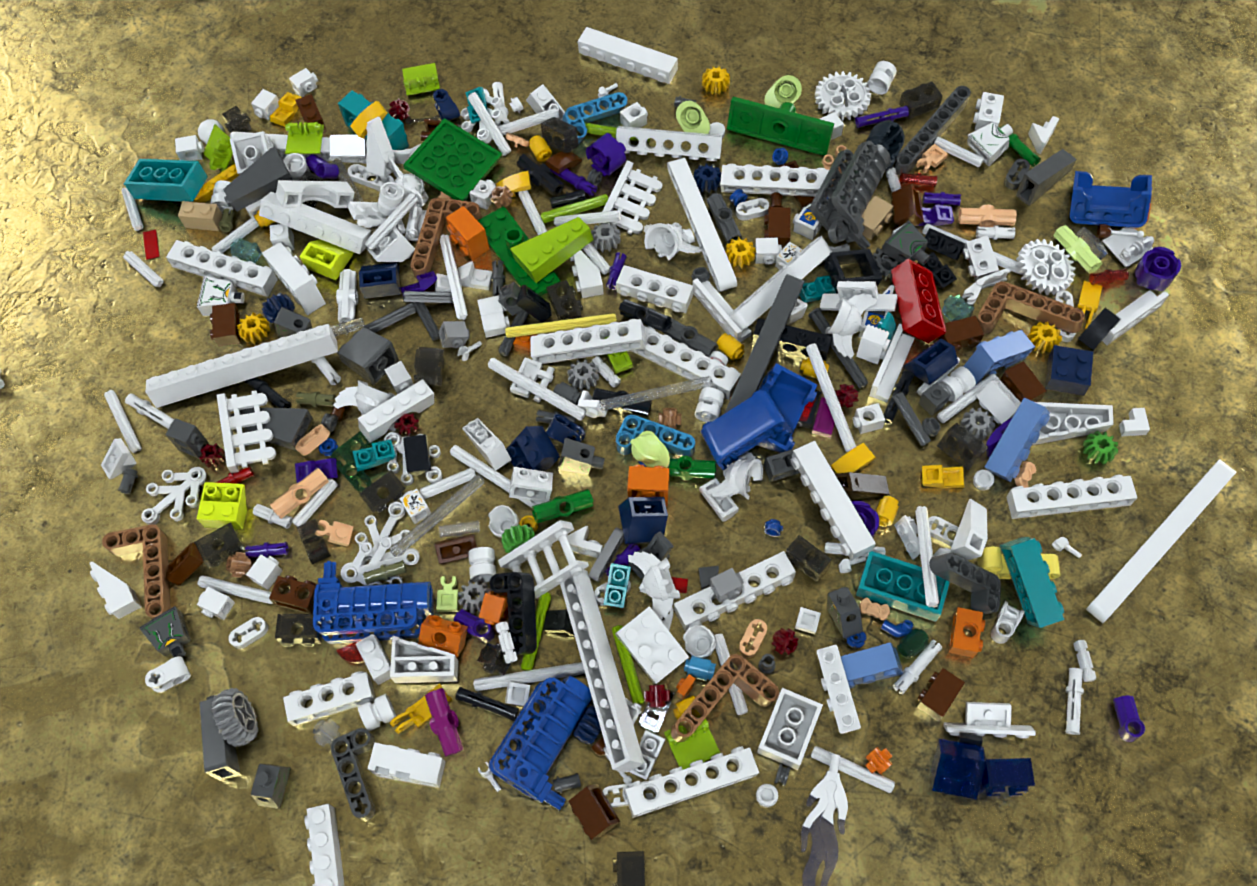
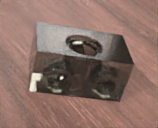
M390 470L358 495L372 513L377 511L379 514L388 507L386 503L391 499L396 501L404 495L402 491L406 488L394 472ZM383 487L388 490L387 498L382 499L378 496L379 488Z
M231 522L194 542L203 562L209 568L219 566L229 556L235 555L236 552H241L246 548L237 529ZM224 544L223 548L218 550V547Z
M313 614L277 615L275 639L282 646L292 647L294 644H302L303 646L312 647L315 644L322 643V634L317 633L313 627ZM300 627H303V631L300 634L295 635L296 630Z

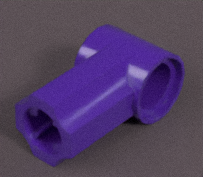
M310 154V156L306 157L305 161L308 168L316 174L317 178L329 180L338 178L339 168L336 164H330L316 154Z
M463 609L457 612L454 617V621L468 626V634L478 638L481 642H490L495 636L494 628L491 624L485 623V619H480ZM488 627V631L485 634H480L482 628Z
M1126 695L1114 698L1113 703L1120 725L1118 730L1119 736L1126 742H1134L1145 732V725L1139 719L1134 697ZM1128 726L1134 728L1136 734L1131 733L1128 730Z

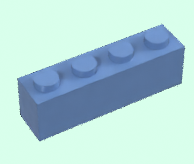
M1026 398L1022 400L985 465L988 471L1009 482L1017 477L1022 461L1028 458L1030 447L1033 443L1037 442L1042 426H1045L1049 421L1050 412L1047 408Z

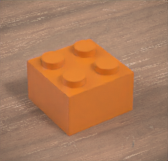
M464 206L446 217L448 223L446 227L451 234L449 238L454 245L458 244L460 251L465 257L468 256L473 261L490 249L485 228Z
M629 466L628 497H664L666 506H668L669 468L664 466Z

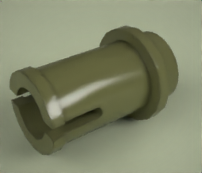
M228 208L223 210L222 219L219 222L220 230L223 232H230L233 229L232 221L235 212L232 209L229 215Z

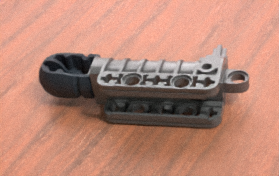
M893 121L878 123L871 130L866 142L858 145L854 154L848 149L838 153L811 203L812 214L828 231L831 242L838 243L846 240L847 243L855 241L861 249H866L871 245L862 235L865 229L862 225L864 222L862 215L884 172L892 168L904 144V132L897 123ZM838 167L841 168L842 174H840ZM825 191L828 194V199L825 197Z

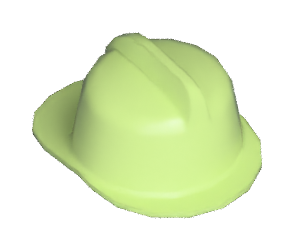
M791 75L779 78L766 93L765 105L779 108L784 102L794 104L802 91L798 78Z
M682 102L677 107L676 119L683 131L709 134L710 123L703 109L696 102Z
M644 431L637 438L630 441L632 455L637 461L643 462L646 467L664 466L668 468L670 463L669 452L652 431Z

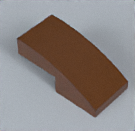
M565 150L548 158L546 165L557 174H560L565 169H573L582 162V159L570 150Z

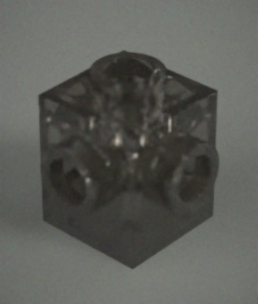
M237 105L222 113L226 122L224 125L229 133L252 130L249 124L251 122L246 112L242 113Z
M487 643L477 659V662L483 665L482 670L491 675L493 673L505 675L511 663L505 662L503 656L505 652H502L500 643H496V645Z

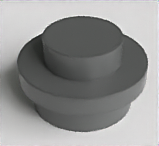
M698 267L693 270L691 277L692 280L698 278L703 283L710 278V273L706 268Z
M931 417L922 421L923 429L929 436L933 437L938 434L941 427L937 419Z

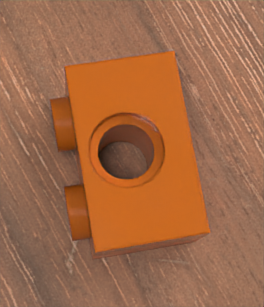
M486 592L479 618L485 619L484 622L491 625L507 620V593Z
M957 607L953 613L948 653L974 658L978 652H981L983 640L980 639V634L985 628V620L982 619L983 612ZM963 629L971 631L972 637L966 636Z
M429 615L421 624L418 644L455 654L457 658L465 647L468 626L461 625L456 621L442 619L436 615Z

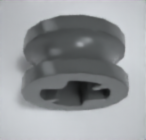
M592 169L587 177V181L598 186L603 173Z
M326 413L322 418L321 424L330 432H333L337 425V416H331L329 413Z
M780 764L774 783L781 782L782 786H785L791 767L784 768L783 764Z

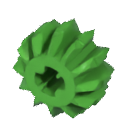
M1099 431L1089 434L1082 445L1084 447L1083 453L1088 454L1087 460L1092 458L1094 464L1100 461L1102 465L1106 464L1107 461H1113L1114 456L1118 453L1116 448L1118 442L1112 441L1114 435L1108 437L1107 431L1103 432V434Z
M518 524L515 527L511 526L510 529H505L501 539L505 552L510 553L535 537V533L532 527H528L527 524L523 526Z

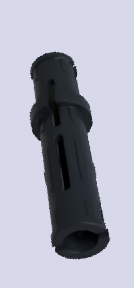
M903 371L898 384H895L893 388V395L883 414L885 418L884 423L887 425H892L898 412V407L893 397L900 390L904 396L909 393L908 388L914 378V374L910 371Z
M255 377L245 381V383L254 388V391L257 390V393L265 394L267 399L276 407L291 408L292 403L269 387L265 380Z
M461 686L458 688L455 700L472 705V708H481L512 721H515L519 713V708L483 696V693L479 691L475 693L464 689Z

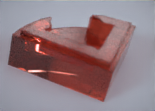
M357 642L337 650L340 657L347 662L354 664L364 662L355 645Z

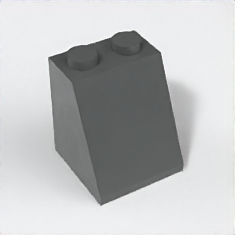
M365 327L357 331L337 352L340 360L372 386L386 374L384 369L399 361L392 342Z

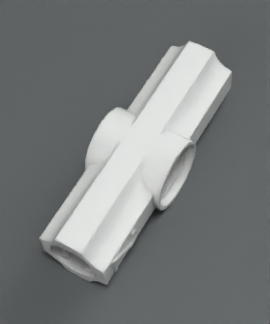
M344 269L340 272V284L336 292L338 322L344 325H351L355 322V307L358 304L356 271Z

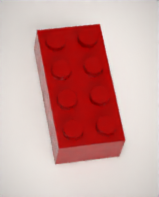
M910 259L891 270L892 282L895 287V294L898 297V311L901 315L903 330L928 344L947 333L932 271Z

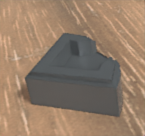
M719 566L698 568L701 589L710 586V578L718 575Z

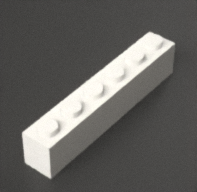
M588 27L585 28L578 40L579 53L660 82L670 84L678 70V58Z
M270 192L261 199L259 216L357 254H361L366 248L364 243L370 237L371 230L305 204H301L300 208H282L274 192Z
M810 442L793 450L792 466L795 470H799L803 485L805 487L808 486L813 502L815 504L818 503L823 519L825 521L828 520L834 538H838L841 543L840 547L843 554L852 561L873 551L876 545L875 541L816 442Z

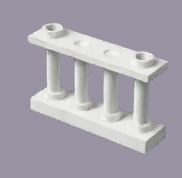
M559 520L498 560L501 568H508L513 572H522L520 569L521 563L528 560L537 583L534 587L535 599L567 579L580 575L583 569L589 566L588 562L575 559L567 539L568 533L573 531L574 528L571 522ZM557 540L560 541L569 564L562 570H560L551 549L552 544ZM542 550L553 573L546 580H544L535 558L536 554Z

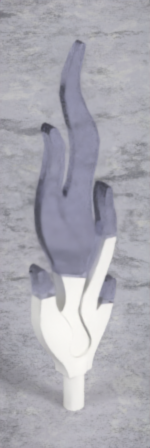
M832 754L829 771L813 788L807 799V807H810L817 798H819V801L802 825L801 852L806 851L809 832H811L812 838L811 853L802 874L803 886H815L816 874L823 859L825 868L820 886H827L836 866L839 852L833 824V813L836 808L838 811L837 825L839 833L841 835L845 833L848 801L840 781V774L838 773L840 755Z

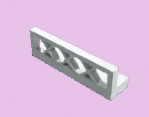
M698 278L693 280V294L728 335L731 334L739 342L751 336L752 331L748 327L741 330L729 315L734 310L708 280L703 283Z
M1151 290L1146 292L1116 314L1121 320L1109 331L1102 341L1109 345L1160 308L1169 294L1164 291L1159 296H1156Z
M902 324L898 325L869 395L886 403L890 398L915 339L902 333Z

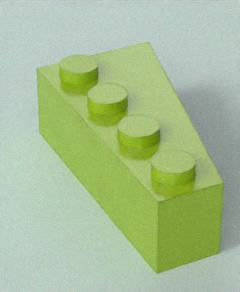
M577 217L510 248L515 261L537 283L594 239L590 228L580 217Z

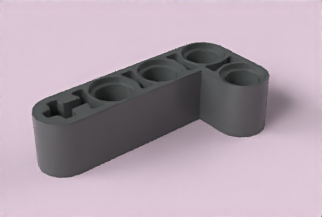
M953 553L934 556L930 559L929 566L932 573L971 592L972 610L983 612V615L998 612L1001 594V582L998 576Z
M359 728L337 737L331 743V752L351 812L362 821L372 819L376 811L358 759V755L372 749L375 742L373 735L365 728ZM367 735V741L360 745V737ZM347 744L346 751L340 754L338 752L339 747ZM349 764H354L353 771L346 774V767ZM356 784H361L360 791L357 794H353L352 788ZM359 800H361L362 804H364L367 807L365 808L364 814L360 812L362 810V805L360 802H358Z

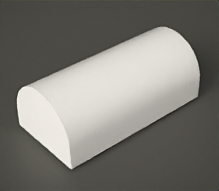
M715 478L700 486L699 491L721 521L724 522L732 518L739 508L731 497L713 498L712 495L707 496L709 489L720 484Z

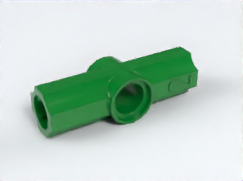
M682 456L679 459L670 458L668 466L669 476L679 477L685 481L692 478L715 479L716 461L693 460L689 456Z
M586 489L566 496H557L553 500L534 505L531 511L535 522L538 524L560 516L566 517L573 512L592 507L594 501L590 490ZM566 502V507L560 511V504Z

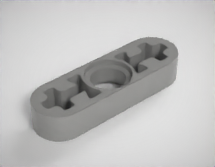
M618 527L614 529L591 568L589 577L597 582L603 577L604 571L610 565L624 540L622 529Z

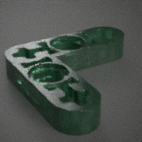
M359 431L331 454V458H336L338 471L359 494L367 495L373 490V483L369 476L363 470L358 471L353 476L347 475V471L350 468H356L351 446L354 443H360L361 447L359 450L370 448L372 443L379 442L381 437L370 443L363 433ZM339 456L342 457L347 464L343 465L337 458ZM359 478L367 485L366 488L361 487L358 482Z

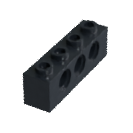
M758 318L753 333V346L765 323L764 319ZM786 325L775 351L807 359L806 347L815 343L822 360L826 363L832 336Z

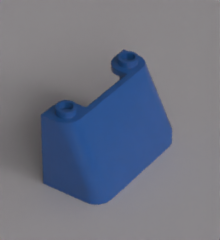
M1075 171L1070 208V219L1072 222L1077 224H1106L1109 226L1134 228L1142 227L1146 224L1152 196V175H1138L1134 177L1130 187L1092 185L1093 177L1090 173Z
M776 363L766 374L759 390H766L770 394L794 432L805 405L808 402L812 403L817 395V392H815L817 384ZM793 432L785 437L782 433L775 434L777 436L775 439L771 436L757 446L779 453L792 450L795 444L792 441Z
M766 390L754 392L752 397L719 418L705 423L701 430V434L714 460L722 470L727 468V464L730 465L734 460L737 461L739 456L772 436L775 439L777 437L775 434L782 433L785 437L793 432Z

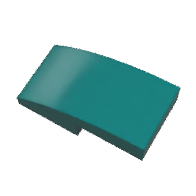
M481 86L465 92L469 104L467 110L472 124L481 121L468 100V96L476 92L487 109L484 89Z
M822 276L817 277L814 282L804 283L799 296L803 302L808 303L822 299L823 294H835L836 291L831 285L830 277Z
M888 312L885 319H880L877 328H881L885 332L888 331L887 339L891 341L897 328L893 315Z
M391 439L372 443L370 448L352 451L357 472L379 466L396 458Z
M611 563L603 605L624 608L631 566Z

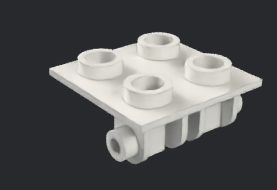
M1125 227L1120 230L1138 232L1134 227ZM1113 234L1102 240V242L1125 267H1128L1142 259L1145 252L1153 249L1154 238L1152 236L1138 238L1132 235Z

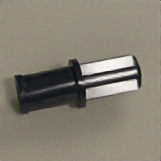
M584 190L571 193L566 192V194L551 197L550 203L552 208L586 200Z

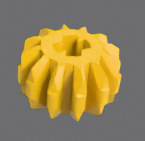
M712 66L711 69L707 68L705 73H703L702 86L705 88L706 93L711 92L712 95L714 93L720 95L721 92L725 93L727 88H729L730 75L727 73L726 68L721 69L720 66L718 68Z
M738 237L737 241L731 239L730 243H727L725 253L729 262L733 263V267L740 265L742 269L743 265L749 267L750 262L754 261L756 249L753 247V242H748L747 238L741 240Z
M252 312L251 316L245 314V319H240L241 324L237 325L238 334L245 342H252L255 345L258 340L262 342L263 337L268 338L267 333L270 332L269 322L260 313L256 315V313Z
M1048 321L1045 324L1039 322L1036 326L1034 325L1028 334L1029 340L1035 346L1034 351L1040 350L1041 354L1045 353V351L1050 353L1054 345H1060L1062 340L1061 330L1055 329V324L1050 326Z

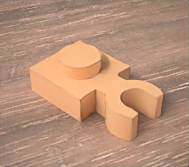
M934 144L923 153L922 158L917 161L916 167L924 165L923 173H927L930 166L936 168L947 158L948 153Z
M319 520L318 525L323 526L324 531L316 530L315 535L319 537L328 535V542L346 547L349 545L354 526L334 521L331 526L327 521Z

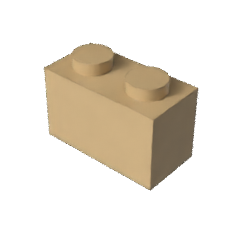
M876 195L872 198L862 215L864 219L862 225L865 227L862 233L864 237L872 240L875 235L878 236L881 233L883 225L885 223L888 224L893 217V205Z
M182 201L178 217L185 228L211 231L220 230L219 222L223 214L217 204Z

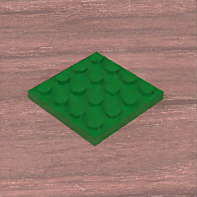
M444 118L403 165L405 170L454 200L466 201L470 196V191H473L478 182L483 180L502 158V153Z

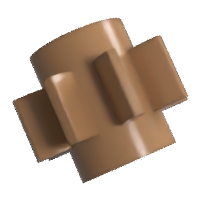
M506 185L504 187L497 186L493 189V197L490 200L497 208L500 206L506 208L512 203L511 197L513 193Z
M663 408V413L658 415V423L677 429V425H681V413H677L676 408Z
M236 552L235 555L229 556L226 562V570L232 573V577L242 578V575H245L251 568V559L243 552Z

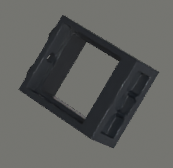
M870 249L830 253L824 264L836 294H838V281L876 282L878 287L883 279ZM858 263L863 276L845 278L840 265Z

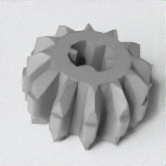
M610 222L607 224L600 223V226L595 225L594 230H591L594 239L591 243L596 250L601 248L602 253L604 250L610 252L611 248L616 249L617 244L621 242V233L617 229L616 224L611 225Z
M585 358L582 363L577 360V365L571 364V369L567 371V375L569 376L568 382L573 387H579L581 392L584 388L590 391V386L596 387V381H599L600 377L598 374L599 369L595 367L593 361L588 363Z
M981 407L977 411L972 408L969 413H964L963 419L960 422V425L963 426L961 430L963 433H968L967 438L972 436L974 441H977L978 438L983 441L993 433L992 430L995 428V423H993L994 416H988V411L982 412Z
M479 579L476 580L475 584L469 580V586L462 585L463 591L458 592V596L461 598L458 601L459 604L463 605V610H470V613L473 615L476 610L480 613L485 593L492 591L491 588H488L486 582L481 584ZM475 594H478L479 597L476 596V599L473 600L472 596L475 597Z

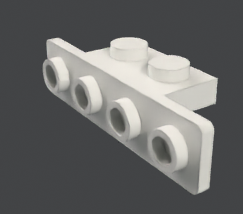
M838 281V294H823L820 303L821 310L839 311L836 305L842 297L848 301L856 294L857 296L865 294L872 295V298H877V302L864 311H895L898 297L897 294H878L876 282Z
M837 645L818 649L817 655L824 678H821L824 691L828 690L830 698L827 699V704L830 712L834 711L839 732L844 734L861 729Z
M966 702L965 723L944 722L943 724L945 730L954 736H959L960 732L982 737L985 734H993V736L1000 738L1007 737V735H1015L1018 738H1029V735H1036V731L1031 726L1011 725V705L1009 703Z

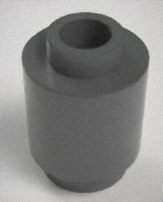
M564 382L557 384L553 390L554 393L575 405H578V400L582 394L579 389Z

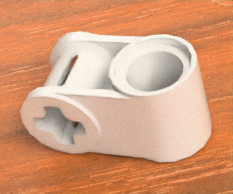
M1005 601L992 627L991 638L999 644L1007 642L1015 632L1025 611L1018 610L1008 605V602ZM998 628L1004 629L1007 635L1000 633Z
M178 656L150 670L145 676V683L155 692L162 693L177 684L185 682L191 675L183 657Z

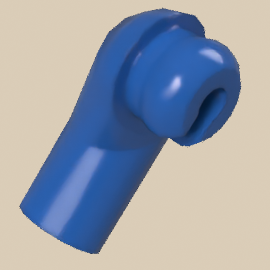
M885 620L881 629L899 638L909 635L914 625L910 620H904L903 623L898 625Z

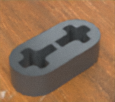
M1017 159L1004 181V185L1008 189L1014 190L1020 186L1024 174L1030 168L1029 162L1025 159Z

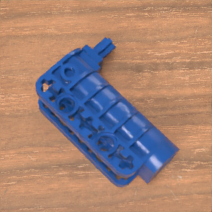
M327 561V563H324L323 578H318V584L315 588L313 627L317 633L322 634V638L329 644L359 642L370 636L369 632H374L379 641L392 640L393 636L400 639L418 638L424 619L429 615H434V596L431 582L343 587L336 577V562ZM415 625L419 627V629L415 630V633H412V631L409 630L413 628ZM388 631H397V633L389 634ZM357 633L354 637L347 636V634Z
M572 676L564 678L562 682L556 678H548L540 682L491 757L488 764L490 772L537 802L542 803L545 801L557 810H560L566 799L551 790L553 785L547 782L549 776L546 774L592 700L589 687ZM534 703L539 706V713L534 710ZM524 721L527 722V724L525 725V728L527 729L526 732L522 731L524 728V725L522 723ZM511 740L516 743L515 751L509 746ZM499 760H504V761L502 762V765L504 766L503 769H499V767H500V764L498 763Z

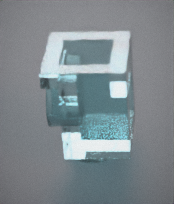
M241 238L238 242H233L230 247L232 256L246 262L251 261L256 264L262 255L257 243H251Z
M958 294L955 297L951 295L944 301L942 312L952 322L971 317L975 308L970 306Z

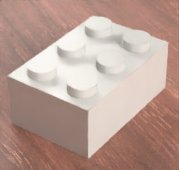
M650 606L615 633L653 684H657L689 658Z
M782 688L757 753L798 770L823 704Z

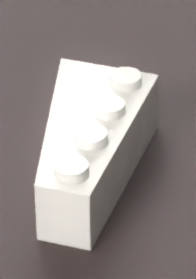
M279 242L262 252L270 268L273 269L287 290L291 292L297 303L301 304L307 316L326 304L316 286L318 284L313 274L309 273L304 264L302 265L296 255L293 256L294 254L288 246L284 247Z

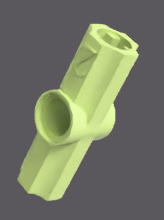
M1066 225L1056 230L1053 235L1054 238L1065 248L1067 254H1070V257L1075 262L1077 261L1089 274L1095 273L1100 269V266L1103 264L1102 261L1091 251V248L1081 237L1078 238Z

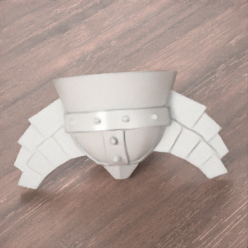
M388 157L391 168L397 177L394 183L399 184L404 191L402 202L412 193L418 198L416 204L421 205V207L424 206L429 197L424 192L425 183L423 180L412 173L403 174L392 158Z
M658 223L644 226V232L646 233L644 240L645 248H654L659 257L665 256L670 260L679 251L685 253H700L702 251L699 247L683 242L681 232L674 225Z
M856 294L848 301L842 297L836 305L839 309L838 315L832 326L826 328L825 333L832 334L833 346L844 357L848 356L851 359L854 356L852 335L863 331L864 325L861 315L864 310L875 305L877 302V298H872V295L861 294L857 296Z
M358 380V386L345 388L346 390L339 392L340 395L335 398L336 403L333 406L337 409L348 405L357 406L361 415H364L395 395L368 386V383ZM395 421V422L389 427V430H390V431H396V428H394V426H395L396 423H399V422Z
M745 452L738 457L737 461L730 465L727 464V468L723 470L725 480L718 486L709 489L707 496L712 495L713 498H724L741 494L749 500L750 496L746 492L751 491L750 486H748L751 477H753L754 481L762 480L763 478L761 460L756 459V456H753L751 452Z
M644 551L642 553L634 552L633 556L628 555V562L638 566L644 574L639 587L640 592L652 598V610L660 620L663 617L666 618L669 611L671 612L673 600L680 599V593L675 589L669 572L670 563L668 559L665 558L660 561L652 553L648 554Z

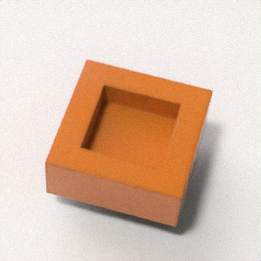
M538 334L516 337L513 345L516 348L531 352V336H537Z
M690 674L686 679L682 678L676 686V689H678L677 697L682 700L686 699L696 684V678Z

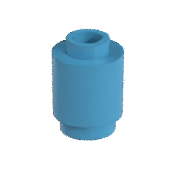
M691 656V660L686 659L684 671L687 672V676L690 674L696 679L707 681V679L711 680L714 676L716 664L711 663V660Z

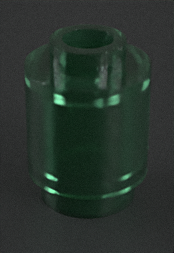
M915 628L899 641L900 644L897 645V649L906 659L914 658L929 645V637L922 629L918 630Z

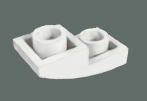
M645 730L639 744L645 764L629 772L647 780L666 739Z

